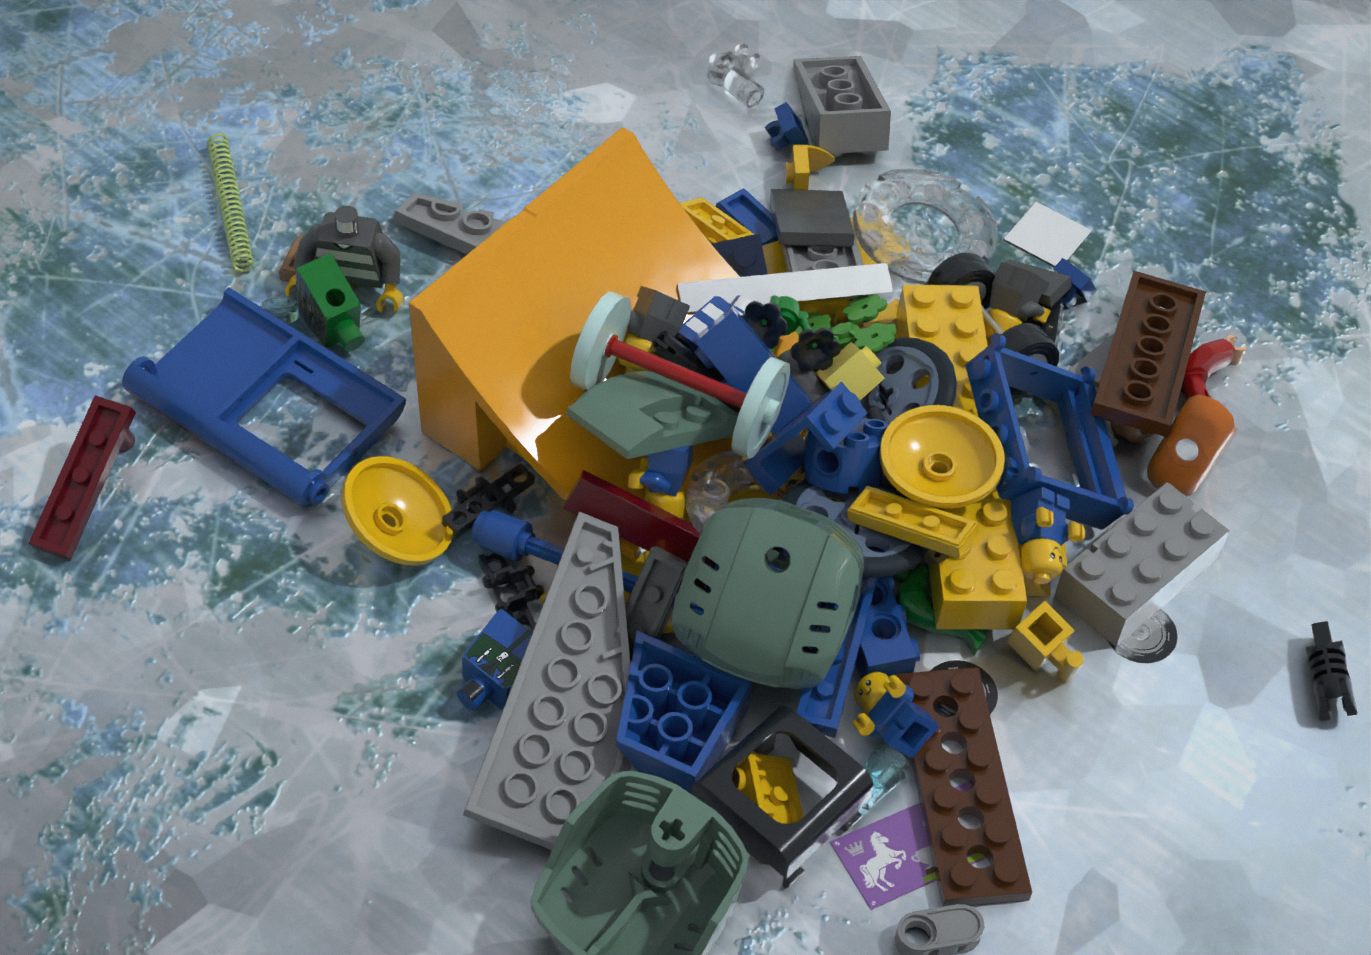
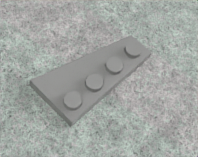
M415 192L395 210L394 223L464 254L470 253L504 225L506 221L494 219V212L482 209L471 212L463 211L459 203Z

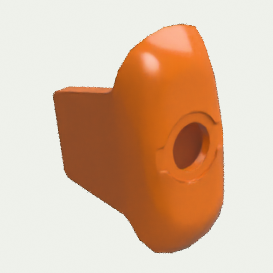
M1199 394L1190 397L1173 421L1168 437L1162 439L1147 466V478L1153 487L1158 490L1168 482L1186 497L1192 495L1218 464L1239 429L1235 428L1233 415L1219 401ZM1189 439L1196 443L1198 456L1194 460H1184L1177 454L1176 446L1180 440Z

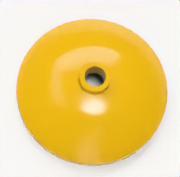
M927 405L902 413L886 428L880 446L881 466L890 483L908 498L931 507L959 508L984 499L998 485L1004 469V450L994 430L976 415L951 406Z
M377 456L359 462L346 476L341 488V505L344 516L356 537L372 552L394 563L417 566L434 561L448 548L453 538V531L448 526L444 527L442 525V517L452 509L444 492L424 471L398 458Z

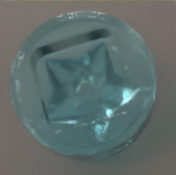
M274 296L264 300L260 307L287 324L296 321L300 317L299 303L290 296Z

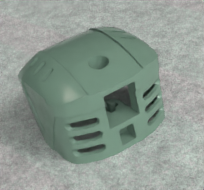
M749 498L733 501L712 514L701 529L700 538L685 570L679 592L675 596L671 622L675 635L686 648L702 658L703 661L737 677L776 688H813L821 683L827 675L841 649L854 617L864 571L863 550L856 539L842 526L819 513L782 500L768 498ZM783 548L787 550L790 555L789 557L782 555ZM706 557L717 563L719 570H715L706 564ZM766 557H768V560L771 562L772 565L784 570H775L772 567H770ZM699 579L711 588V592H706L695 583L696 580ZM818 602L836 603L838 608L818 607ZM691 603H695L699 607H701L704 610V613L700 614L695 609H693ZM810 625L829 626L830 631H812ZM804 646L816 647L818 652H804L802 648Z
M622 771L607 778L584 802L581 801L565 820L546 866L535 884L530 900L531 910L542 928L553 939V943L566 955H708L729 918L733 917L740 897V888L748 867V854L734 829L717 811L677 784L650 774ZM586 851H591L601 863V866H596ZM653 864L671 867L674 876L669 880L659 881L651 876L649 868ZM572 870H577L587 885H582ZM561 891H566L573 902H568ZM692 926L704 931L703 933L689 930L688 927ZM680 946L683 948L693 950V952L687 953L684 951L676 950L674 947Z

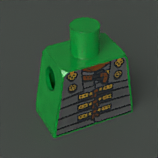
M327 254L297 267L296 309L325 347H330L340 342L346 352L358 349L365 341L359 330L361 305L332 254Z

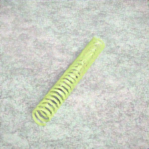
M216 133L208 138L207 146L232 267L236 271L247 272L254 268L255 263L253 262L250 241L248 240L249 235L246 229L240 193L238 192L239 188L237 187L238 183L236 182L237 179L235 177L228 137L223 133ZM215 136H223V137H224V138H217V139H214V140L211 141V139H212L213 137H215ZM216 141H223L222 143L218 144L214 143ZM217 146H224L223 148H220V149H217V148H216ZM219 151H225L224 153L217 154ZM220 156H226L223 159H218ZM227 161L224 164H219V162ZM223 166H228V168L220 169ZM229 171V173L227 174H220L222 172ZM245 260H248V261H247L248 263H245V264H239V263L236 262V261H245ZM251 264L250 268L248 269L237 268V266L244 267Z

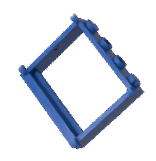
M995 333L990 336L992 343L965 364L978 417L994 430L1004 450V469L1001 479L996 486L999 498L1011 501L1013 497L1044 487L1055 492V494L1070 499V510L1066 511V519L1100 530L1105 529L1124 514L1128 515L1133 510L1134 502L1126 496L1105 420L1090 414L1097 393L1093 382L1096 377V371L1085 366L1080 369L1081 376L1004 348L1006 338L1001 334ZM1009 386L1057 403L1080 487L1043 476L1039 468L1029 465Z

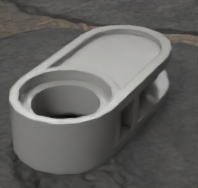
M966 904L914 911L900 919L895 934V945L902 955H956L967 953L979 945L985 928L984 919L979 911ZM912 927L922 928L928 933L930 940L926 944L915 945L907 940L905 931Z

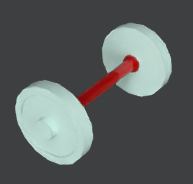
M611 291L602 296L591 311L576 344L570 372L572 385L587 391L604 381L618 357L741 408L733 432L732 452L747 459L753 458L762 447L780 413L788 387L790 364L770 357L757 373L748 393H745L624 343L631 313L630 300L628 297Z

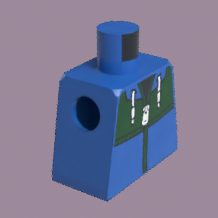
M502 608L497 611L462 657V677L467 683L457 691V697L471 711H475L487 699L503 710L532 634L528 628Z

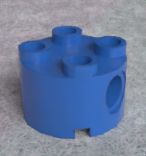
M863 418L836 448L829 453L807 428L801 472H806L805 479L810 484L821 489L836 493H848L849 486H859L858 493H862L866 486L878 488L883 476L880 462V446L888 424L880 419Z

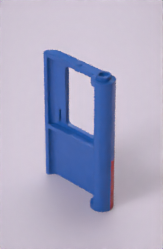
M230 287L224 291L221 303L156 364L148 357H139L127 367L122 379V387L127 392L304 508L318 505L326 498L329 489L399 419L406 405L405 397ZM286 377L293 378L366 425L323 471L315 469L310 472L238 424L268 392Z

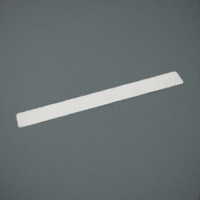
M886 263L678 284L680 301L690 305L688 312H697L714 296H720L731 304L736 296L742 295L749 298L752 302L758 301L764 305L770 303V298L773 295L778 297L788 296L796 301H807L893 291Z

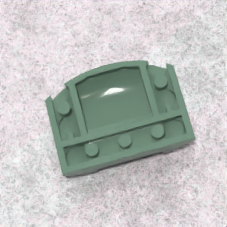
M651 371L629 372L606 379L584 392L574 404L567 408L566 416L626 459L733 437L739 413L718 399Z

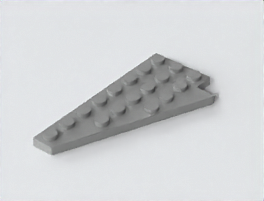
M582 512L578 513L463 813V816L550 850L553 849L565 820L581 801L584 802L613 774L622 771L638 772L616 747L617 733L630 670L618 527ZM586 851L587 855L591 859L593 853L591 851Z

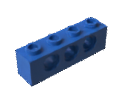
M878 577L855 663L861 679L873 672H882L888 677L901 673H913L916 662L920 661V650L917 640L914 637L910 638L906 629L907 616L904 606L901 603L897 604L894 597L893 577Z

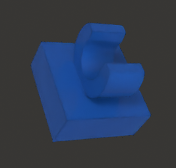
M785 102L774 108L778 120L767 124L765 129L771 136L770 143L776 151L786 148L789 143L792 145H810L801 120L789 104Z
M1062 258L1053 268L1057 273L1071 276L1072 288L1063 299L1064 305L1067 308H1071L1076 304L1078 295L1088 302L1096 293L1097 289L1091 278L1066 259Z

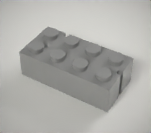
M1166 482L1092 544L1090 551L1085 549L1067 564L1068 567L1061 572L1054 597L1117 647L1219 559L1230 530L1202 508L1196 513L1193 510L1195 503Z

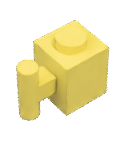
M852 342L844 347L839 355L833 358V364L830 368L819 370L815 373L829 390L842 381L848 390L858 397L859 401L885 379L877 369L882 363L867 346L860 350Z

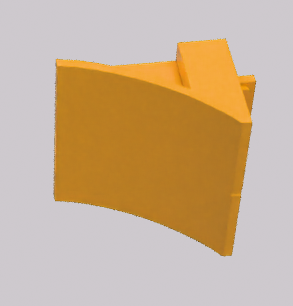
M621 127L525 206L518 215L513 216L409 302L421 432L479 471L487 466L504 449L508 448L525 459L564 500H566L583 470L643 500L647 488L645 485L641 489H631L628 487L629 475L634 469H640L641 459L644 456L626 459L566 416L567 408L586 392L572 385L570 379L571 363L581 331L600 298L609 291L618 293L629 298L631 310H633L638 300L637 294L641 286L657 290L680 301L679 283L740 277L717 252L677 201L644 152L634 133ZM688 312L683 324L696 312ZM627 328V332H626L625 339H626L627 336L633 335V334L628 333V332H629V329H628V328ZM795 331L789 335L780 336L779 343L773 353L775 357L790 350L798 342L799 335ZM618 357L604 380L625 374L626 366L619 363ZM732 437L694 445L693 462L682 486L686 495L684 514L743 458L732 452ZM619 537L620 552L631 561L635 562L647 551Z

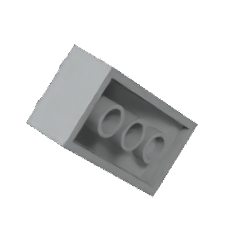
M861 56L793 59V67L811 138L816 147L826 150L834 157L852 152L873 155L878 151L889 150L891 110Z

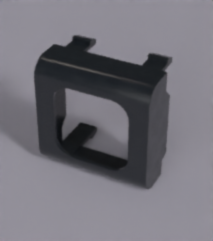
M782 705L692 785L691 794L717 811L734 829L744 844L747 853L760 864L770 865L782 875V885L788 888L805 872L802 864L839 828L845 833L862 818V814L859 812L860 808L871 799L874 784L870 774L862 765L793 709ZM780 733L787 734L798 751L837 782L835 788L800 821L792 824H783L774 820L739 791L732 782L733 770L753 751L757 754L768 755L774 750L776 734Z

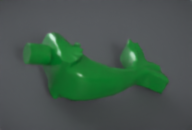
M920 563L914 570L910 569L892 576L903 583L898 590L895 600L897 604L901 603L904 606L908 623L932 633L960 637L967 643L972 655L975 656L987 637L984 629H936L933 604L931 599L928 598V591L926 590V580L929 576V568L926 565H921Z

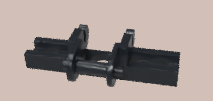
M519 463L491 484L488 480L478 476L475 479L476 485L466 492L462 489L456 492L457 502L460 505L442 517V525L444 527L448 526L453 531V535L458 538L473 527L477 516L484 510L490 512L499 505L502 508L508 505L507 511L509 513L514 512L516 504L513 498L535 484L536 476L522 463ZM521 474H524L527 478L523 482L514 481ZM507 484L512 488L509 492H505L502 489ZM485 495L491 502H495L486 503L482 500L481 497ZM461 516L466 518V522L463 524L454 523Z
M495 553L489 556H484V554L478 555V562L485 575L482 578V583L485 588L492 589L498 602L495 605L496 612L502 608L514 618L512 613L522 610L524 615L516 620L522 625L530 626L531 632H533L536 622L527 603L538 600L545 592L543 586L535 585L532 579L535 573L533 566L527 565L513 569L512 565H507L503 556ZM498 562L501 568L492 571L488 563ZM524 581L527 588L518 591L515 584ZM505 593L514 594V596L508 597L507 602L501 599V596Z

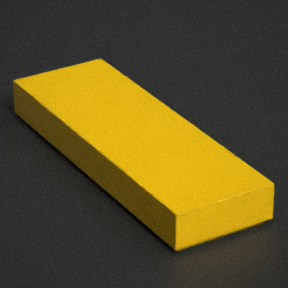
M866 486L847 510V519L857 525L957 559L962 557L979 534V522L870 486Z

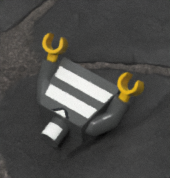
M342 206L335 212L326 213L322 224L313 225L301 237L294 269L331 253L345 278L351 284L383 288L385 284V291L376 302L377 310L380 313H383L386 309V299H390L394 303V314L401 308L404 303V297L396 289V284H400V251L383 234L380 223L375 218L358 216V212L354 207ZM296 275L290 278L285 288L287 297L291 293L292 286L296 285Z

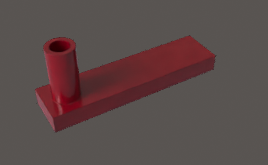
M96 395L94 396L30 538L29 544L33 548L68 560L72 559L118 452L128 451L134 446L135 435L129 429L136 414L132 407Z
M585 470L580 474L563 506L564 510L576 516L579 512H582L618 527L620 538L649 552L651 547L658 546L688 563L701 534V528ZM706 557L705 563L712 567L714 561ZM697 579L695 583L707 592L709 586Z

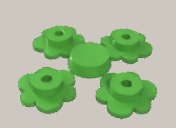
M878 294L853 298L850 301V306L843 310L849 322L838 324L832 328L829 315H820L818 312L809 313L808 322L811 329L814 331L820 328L830 329L834 339L840 343L841 350L852 342L860 350L867 346L872 352H878L894 342V335L897 332L894 324L882 325V323H874L869 328L863 329L854 324L870 322L877 318L878 312L887 308V301L880 298ZM798 326L795 330L798 335L803 331L801 326Z

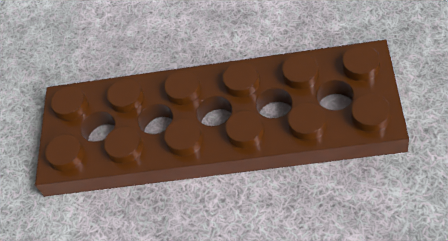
M1133 271L1090 413L1091 415L1103 418L1109 422H1117L1134 427L1146 433L1168 437L1206 291Z
M979 667L896 674L905 685L913 689L914 697L912 702L927 711L940 725L913 759L911 757L910 759L942 907L956 904L976 906L1029 901L1032 895V888ZM939 704L948 705L955 711V715L951 717L940 716L933 707ZM950 740L956 741L963 747L964 751L958 754L949 753L942 747V743ZM956 777L964 778L971 783L973 788L968 791H959L951 785L950 780ZM963 815H972L980 821L981 827L967 829L960 824L958 818ZM973 853L982 854L987 857L990 866L976 868L969 863L967 856Z

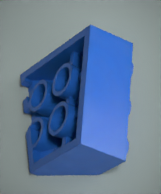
M637 630L616 747L638 772L658 776L677 784L691 794L692 785L718 762L746 715L752 681L725 672L699 657Z

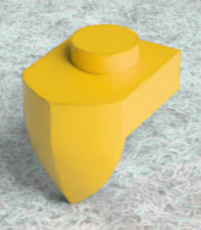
M792 145L791 162L785 163V183L792 184L793 190H808L810 172L827 167L835 161V157L826 150L816 146Z

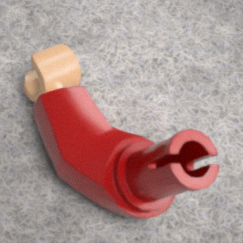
M1229 335L1226 340L1219 339L1204 343L1190 353L1180 391L1185 395L1186 400L1198 394L1211 398L1205 384L1210 375L1228 366V364H1238L1242 361L1247 347H1234L1237 340L1236 336Z

